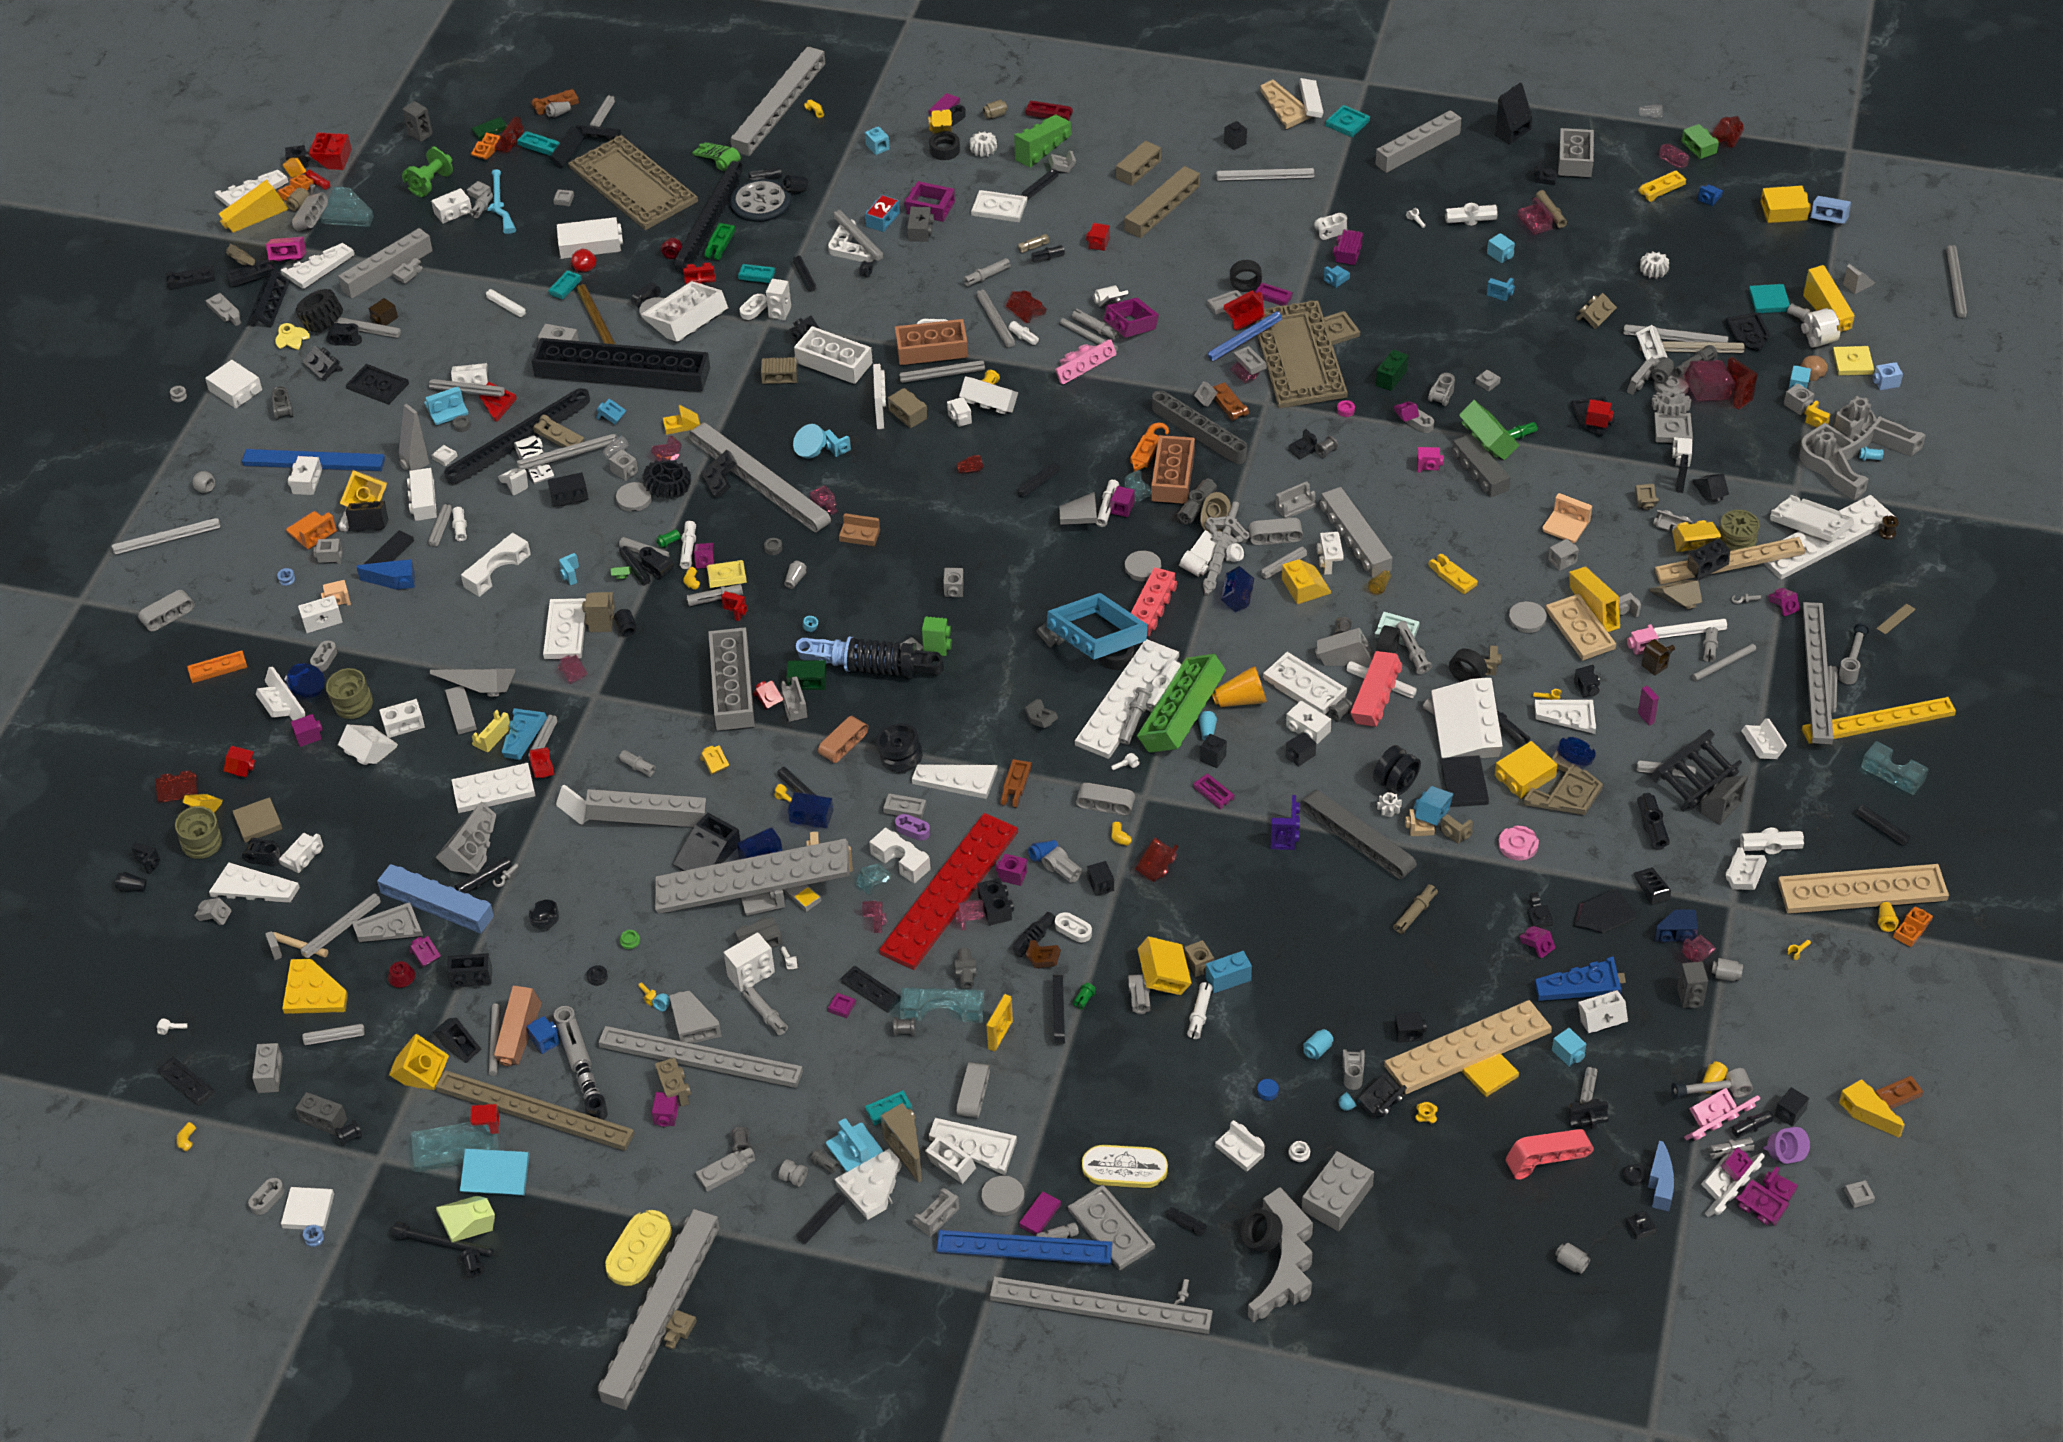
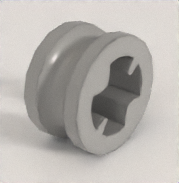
M175 386L170 390L171 399L174 402H181L187 397L186 390L182 386Z

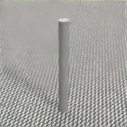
M1064 318L1060 321L1061 325L1097 344L1106 341ZM1114 345L1115 351L1117 352L1118 346Z
M1751 644L1693 674L1692 679L1698 681L1756 651V646Z
M493 1004L491 1011L489 1075L491 1076L497 1075L498 1060L495 1058L494 1053L499 1038V1004Z

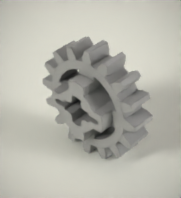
M1679 391L1657 392L1656 395H1653L1652 407L1658 413L1664 412V414L1670 413V415L1676 413L1680 415V412L1686 413V411L1690 410L1691 399H1689V396H1685V393L1679 394Z

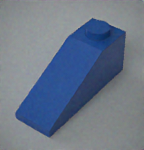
M412 559L357 565L360 581L396 590L415 588V570Z

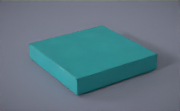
M1342 105L1325 121V126L1352 138L1370 121V116Z
M1784 284L1749 286V293L1755 313L1787 312L1790 304Z

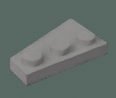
M410 902L352 922L359 942L423 936Z

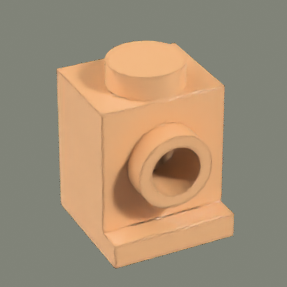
M345 580L323 585L324 592L321 593L322 598L334 595L337 605L346 603L347 606L351 605Z

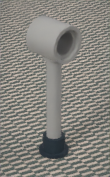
M1858 623L1854 626L1855 639L1850 656L1841 661L1838 679L1844 684H1854L1857 681L1860 670V662L1857 660L1862 640L1869 633V627L1866 624Z
M1737 1068L1726 1074L1725 1081L1692 1085L1673 1082L1671 1093L1674 1099H1679L1689 1093L1727 1088L1735 1098H1742L1753 1091V1086L1745 1069Z

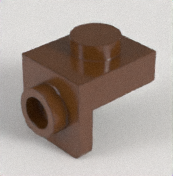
M1031 940L1026 956L1034 968L1054 967L1057 965L1061 949L1058 945L1040 947L1035 940Z

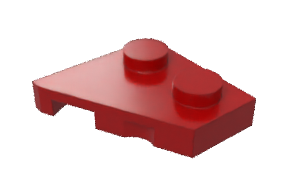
M488 382V383L486 384V385H490V386H497V385L492 384V383H490V382ZM505 390L504 396L501 397L479 395L494 421L498 422L517 399L514 393Z

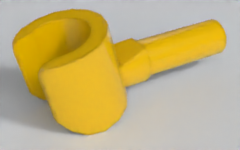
M1553 689L1551 694L1534 692L1533 697L1560 700L1561 690Z
M778 784L775 788V798L779 800L783 798L796 806L798 802L786 794L787 788L782 784Z
M1806 940L1800 946H1789L1788 955L1796 952L1794 960H1798L1800 952L1811 944L1810 940Z
M639 983L638 986L646 994L643 997L644 1001L649 1006H652L656 992L654 990L650 991L643 983Z

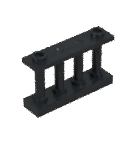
M1711 729L1707 730L1659 766L1651 776L1655 783L1661 779L1666 780L1686 800L1681 807L1683 812L1689 807L1693 809L1700 802L1699 799L1709 793L1716 783H1721L1725 778L1734 777L1740 772L1738 768L1742 764L1741 760L1731 765L1712 746L1711 740L1715 734ZM1701 749L1706 750L1725 771L1718 775L1698 755V751ZM1688 759L1690 761L1693 760L1712 781L1705 786L1685 765V761ZM1674 769L1680 770L1699 791L1692 796L1672 775V771Z

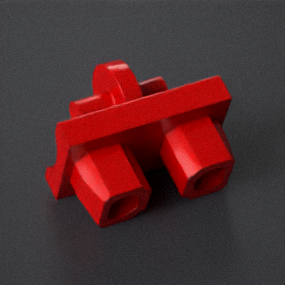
M704 263L702 267L689 264L686 268H683L686 285L691 281L699 284L716 282L714 266L711 263Z

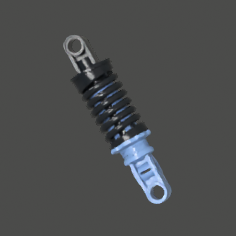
M851 636L848 637L847 642H841V640L837 639L829 641L826 639L801 638L796 643V650L801 660H826V664L832 663L833 666L844 665V669L847 672H874L875 674L881 673L882 675L888 674L891 676L895 674L896 676L903 675L912 679L915 672L938 675L944 670V663L940 653L917 650L916 643L900 644L896 642L893 644L891 641L888 643L881 641L879 643L878 640L872 642L871 639H868L865 643L864 639H856ZM934 661H938V662H939V663L936 664V665H931V663L934 662Z

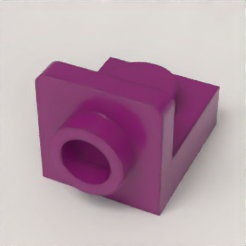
M714 543L695 544L694 555L697 569L707 568L708 565L714 564Z
M428 936L425 938L419 937L411 942L412 945L409 952L415 955L422 968L441 957Z
M1739 1147L1728 1152L1729 1156L1720 1165L1735 1181L1741 1179L1753 1164V1161Z
M1775 1167L1772 1173L1768 1171L1763 1183L1766 1184V1189L1789 1203L1798 1185L1780 1176V1168Z

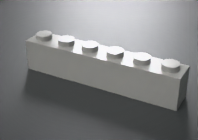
M1450 110L1376 149L1375 165L1387 173L1459 135L1462 118Z
M419 228L338 275L342 291L350 298H354L393 275L392 272L403 263L408 265L414 258L420 259L432 252L429 235Z
M1342 487L1322 493L1321 510L1328 515L1329 521L1335 525L1339 535L1343 536L1347 546L1351 547L1356 559L1361 561L1364 570L1368 571L1371 577L1391 571L1393 557Z
M587 789L585 819L695 827L705 816L706 798Z

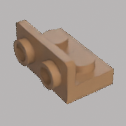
M845 513L839 541L875 546L880 533L879 519Z

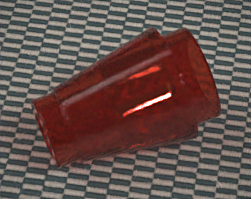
M975 454L957 463L959 473L977 472L984 468L981 456Z

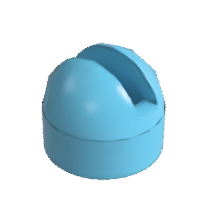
M814 616L805 617L803 620L804 630L814 632L818 626L817 618Z
M664 993L658 994L653 999L652 1004L658 1011H666L670 1005V997Z
M1347 1092L1339 1098L1338 1104L1344 1111H1349L1357 1106Z

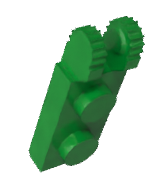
M718 224L705 250L706 258L712 256L714 249L716 250L715 260H720L723 251H725L736 231L734 225Z

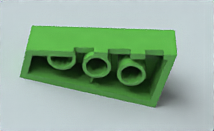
M1054 115L1044 120L1040 125H1033V128L1030 130L1025 129L1021 134H1014L1015 160L1031 168L1065 139L1070 137L1072 132L1071 122L1058 115Z

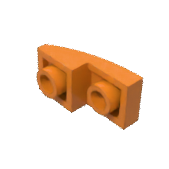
M486 133L483 140L477 142L471 155L482 159L489 158L502 141L501 136Z
M303 174L290 179L289 186L277 190V193L286 201L287 197L297 188L308 190L309 185L313 184V180Z
M1914 907L1907 914L1901 926L1895 931L1893 938L1912 947L1927 928L1933 916L1922 909Z

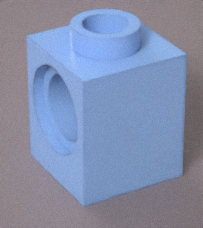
M1896 362L1877 365L1873 374V382L1877 384L1879 390L1900 387L1903 373Z

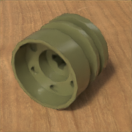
M1745 510L1728 511L1720 521V539L1730 551L1756 546L1760 528L1759 520L1751 512Z
M346 668L335 672L328 679L326 691L338 716L344 719H355L365 715L371 709L373 696L361 671Z
M194 806L179 814L175 822V829L182 851L194 859H204L215 854L222 844V836L215 813L206 807Z

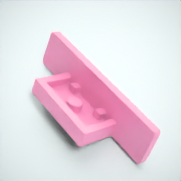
M1108 339L1097 346L1084 344L1079 347V350L1067 353L1060 360L1061 366L1056 368L1060 384H1065L1114 357L1116 351L1112 340Z
M1727 1088L1689 1108L1700 1128L1684 1136L1686 1140L1693 1138L1696 1141L1706 1135L1705 1130L1710 1128L1713 1131L1723 1125L1721 1121L1727 1119L1729 1122L1740 1116L1738 1114L1740 1110L1743 1109L1747 1112L1756 1107L1754 1102L1760 1100L1759 1095L1736 1106Z

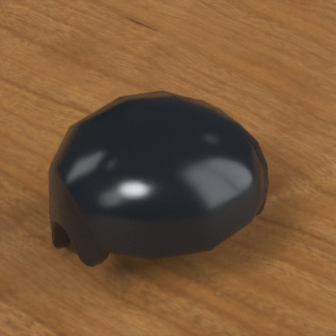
M545 899L535 903L534 911H529L530 924L537 929H549L559 920L558 906L553 900Z

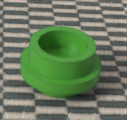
M626 930L620 937V944L625 949H633L640 943V936L634 930Z

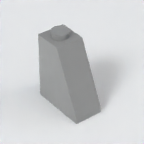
M1360 628L1317 640V648L1315 649L1317 658L1321 659L1325 666H1347L1350 661L1362 666H1370L1374 657L1373 649Z
M690 991L669 995L681 1042L692 1044L722 1037L719 1021Z

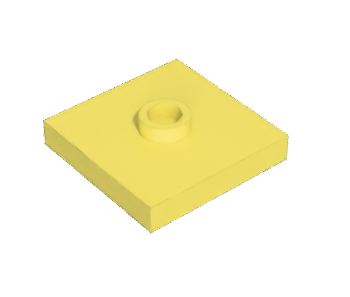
M1869 346L1833 347L1832 352L1838 375L1874 374Z
M743 560L707 566L710 588L747 583Z

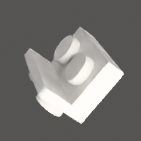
M487 363L452 367V381L486 385L488 383Z
M303 833L280 857V864L300 873L324 847L320 835L315 834L311 837Z
M1234 1120L1230 1123V1130L1215 1142V1147L1246 1172L1264 1157L1265 1145L1259 1137H1254L1244 1125L1238 1124Z

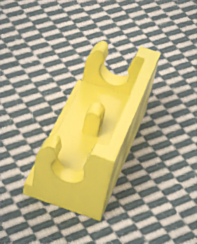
M498 710L493 713L494 719L479 735L476 732L472 735L473 746L488 753L510 730L509 716L505 712L500 717Z

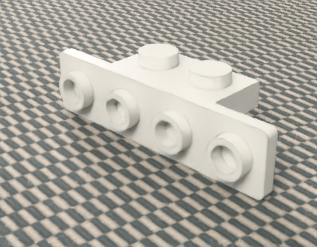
M269 667L265 678L268 687L257 688L256 695L271 717L290 716L293 721L305 717L304 709L288 689V686L283 682L273 667Z
M1763 1153L1751 1158L1753 1164L1741 1179L1737 1181L1720 1166L1729 1154L1721 1159L1701 1183L1716 1199L1705 1212L1707 1217L1713 1214L1719 1215L1726 1209L1725 1203L1732 1200L1738 1194L1737 1189L1744 1186L1750 1180V1173L1755 1172L1761 1167L1762 1163L1760 1161L1765 1157Z

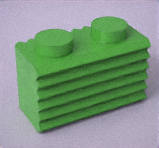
M1698 124L1683 130L1682 143L1686 144L1699 159L1717 153L1718 140L1713 138L1706 128L1704 129Z
M926 616L922 627L924 651H935L942 656H946L947 651L951 650L952 639L948 638L951 635V626H948L946 618Z

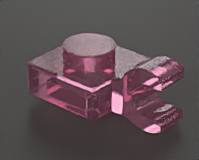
M825 485L810 492V498L819 507L825 505L831 515L838 512L834 507L837 505L834 501L835 496Z

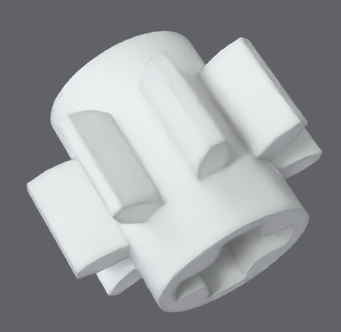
M1387 792L1383 796H1379L1377 809L1382 811V815L1392 817L1396 813H1400L1402 800H1397V794Z

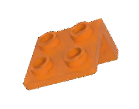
M313 511L286 529L287 533L306 549L316 545L318 539H325L337 531L333 515L328 512L321 516L316 511Z

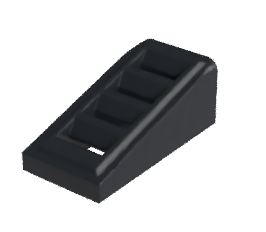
M1653 867L1634 872L1636 880L1651 905L1670 900V888Z

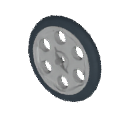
M757 179L744 182L733 191L730 196V207L736 215L745 220L767 221L782 215L789 208L792 197L791 193L784 189L782 183L771 179Z

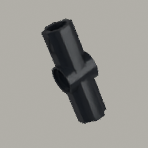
M1643 793L1637 799L1644 820L1643 828L1648 833L1652 847H1655L1657 850L1664 849V847L1669 845L1670 840L1663 822V812L1658 807L1655 795Z

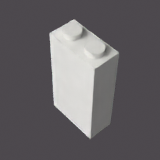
M616 217L557 224L561 259L571 258L572 254L579 249H588L594 255L621 251L620 245L623 244L621 224H617Z

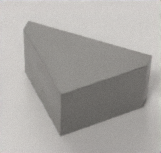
M1851 264L1847 266L1843 285L1854 294L1875 284L1871 278Z

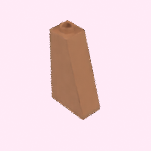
M512 987L494 1053L495 1058L501 1065L511 1066L512 1064L519 1065L529 1039L526 1026L536 1020L542 1004L532 988Z

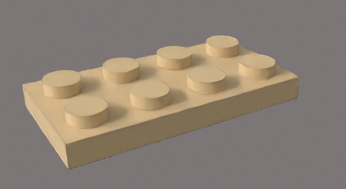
M1580 594L1546 605V612L1582 661L1616 649L1615 641Z

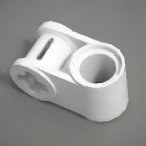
M1336 213L1319 218L1315 221L1314 228L1319 231V236L1323 240L1342 235L1343 230H1347V216L1343 213Z

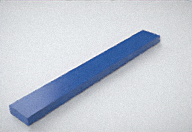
M246 449L242 459L243 466L292 468L298 456L319 457L322 469L382 471L385 455Z
M939 1230L937 1253L1111 1265L1113 1243L1110 1241Z

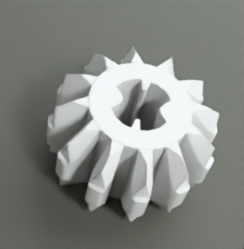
M978 132V134H973V137L970 138V150L975 156L980 155L981 158L983 156L988 157L989 154L993 155L994 151H996L997 142L992 133Z
M1652 251L1651 254L1646 253L1645 256H1642L1640 271L1643 272V276H1649V279L1651 277L1657 279L1658 277L1663 278L1664 274H1667L1669 259L1666 258L1665 254L1661 255L1660 252L1654 253Z

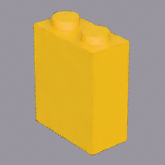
M1803 186L1762 189L1760 202L1768 223L1808 220V215L1811 213V203H1808L1807 192H1804Z
M1530 741L1496 762L1495 776L1513 794H1516L1521 799L1529 793L1531 788L1537 789L1555 778L1558 764Z
M1148 936L1137 948L1147 988L1182 995L1192 984L1182 944Z

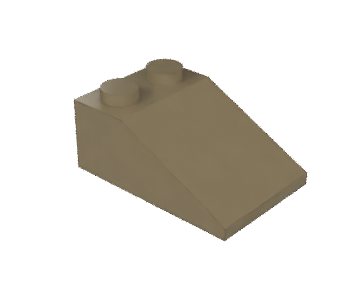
M901 1103L881 1115L883 1139L916 1181L920 1183L922 1181L916 1135L917 1129L914 1121L916 1117L910 1108L907 1109Z

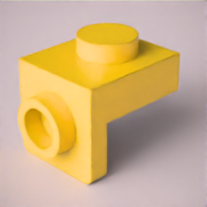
M1815 400L1805 411V415H1807L1805 423L1818 428L1824 423L1829 424L1830 414L1818 409L1819 401Z

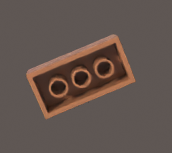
M963 319L895 326L900 365L968 357V344Z
M1159 435L1152 480V501L1187 502L1195 454V438Z

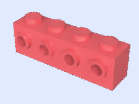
M1154 567L1131 611V614L1148 624L1147 636H1150L1152 630L1156 629L1158 618L1163 616L1164 606L1169 604L1171 593L1177 587L1174 572Z
M1375 652L1351 710L1355 724L1377 727L1379 720L1382 719L1383 710L1389 702L1391 690L1395 687L1397 675L1402 670V663L1397 654Z

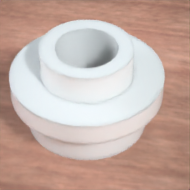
M1296 1141L1289 1148V1156L1296 1162L1306 1161L1310 1156V1148L1305 1142Z

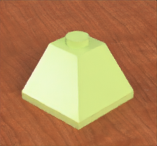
M474 1196L436 1207V1211L451 1242L493 1231L495 1214L487 1198Z

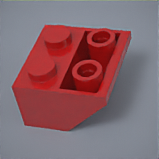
M317 133L310 148L309 156L327 169L344 170L352 150L348 134Z

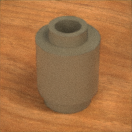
M1001 99L988 103L983 107L986 119H994L1006 115L1008 110L1006 102Z
M297 188L287 197L286 206L292 211L299 210L305 199L309 196L308 191Z

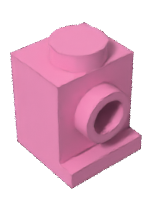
M1650 624L1647 625L1646 629L1631 632V637L1627 638V645L1633 650L1635 655L1643 654L1644 648L1651 640H1658L1659 637Z

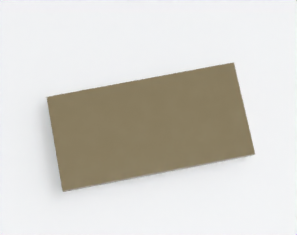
M622 135L615 137L613 140L602 144L581 157H577L569 163V168L644 230L698 202V197Z
M1318 300L1264 309L1265 316L1253 322V324L1258 323L1276 311L1282 317L1281 321L1257 335L1278 408L1348 398L1347 389Z

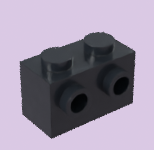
M583 472L547 480L553 507L589 499Z
M385 501L349 503L345 511L349 530H356L358 532L366 529L381 530L386 527L389 521Z
M489 953L448 956L447 975L450 986L463 987L492 984V964Z

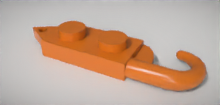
M1154 423L1147 429L1145 435L1142 436L1130 458L1134 472L1143 467H1148L1158 447L1159 436L1153 433L1156 429L1162 428L1165 430V434L1168 435L1169 428L1167 425Z

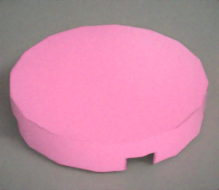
M1519 825L1513 826L1510 829H1504L1500 834L1498 842L1499 849L1503 855L1517 861L1533 857L1537 852L1539 840L1533 830Z

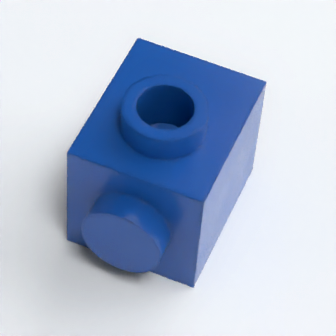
M545 1016L532 1021L526 1026L530 1040L541 1054L560 1044L555 1024L552 1021L549 1022Z

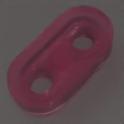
M1665 144L1660 147L1659 156L1662 159L1680 168L1688 165L1689 156L1685 152L1671 144Z

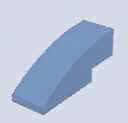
M1659 1141L1648 1188L1656 1189L1652 1207L1669 1212L1674 1189V1174L1667 1148L1664 1142Z

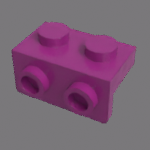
M1752 1179L1742 1194L1736 1197V1200L1740 1203L1738 1205L1739 1208L1747 1213H1750V1211L1758 1215L1757 1219L1767 1226L1769 1223L1776 1226L1790 1205Z

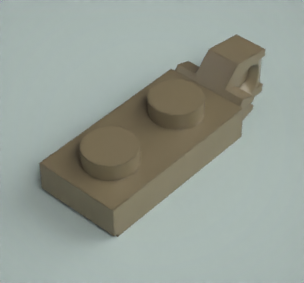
M230 244L226 251L228 256L245 266L247 263L253 266L255 262L253 257L233 244Z

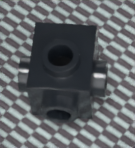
M810 315L804 319L799 318L794 321V326L789 330L793 339L799 342L811 327L820 328Z

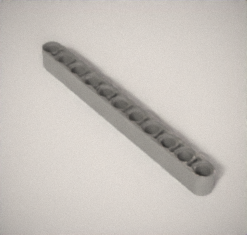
M702 423L689 432L692 442L715 459L725 450L730 451L737 462L731 469L733 473L813 532L817 533L831 523V518L824 509L708 424Z

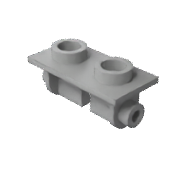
M1657 510L1658 518H1655L1653 523L1657 528L1669 531L1672 525L1674 526L1673 531L1679 523L1688 522V524H1693V521L1686 516L1679 517L1673 515L1668 510Z

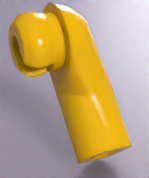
M807 100L804 104L805 109L808 111L813 109L816 116L822 118L824 112L821 105L813 100Z
M689 567L683 582L688 588L697 590L700 582L695 578L697 570Z
M1113 822L1112 840L1120 845H1130L1132 838L1127 833L1121 831L1122 824L1120 822Z
M190 1122L182 1128L176 1137L177 1147L179 1149L182 1148L185 1152L192 1147L193 1143L188 1139L196 1130V1127Z

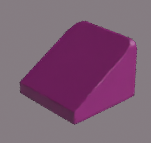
M1407 401L1393 407L1394 411L1405 422L1419 416L1417 404Z

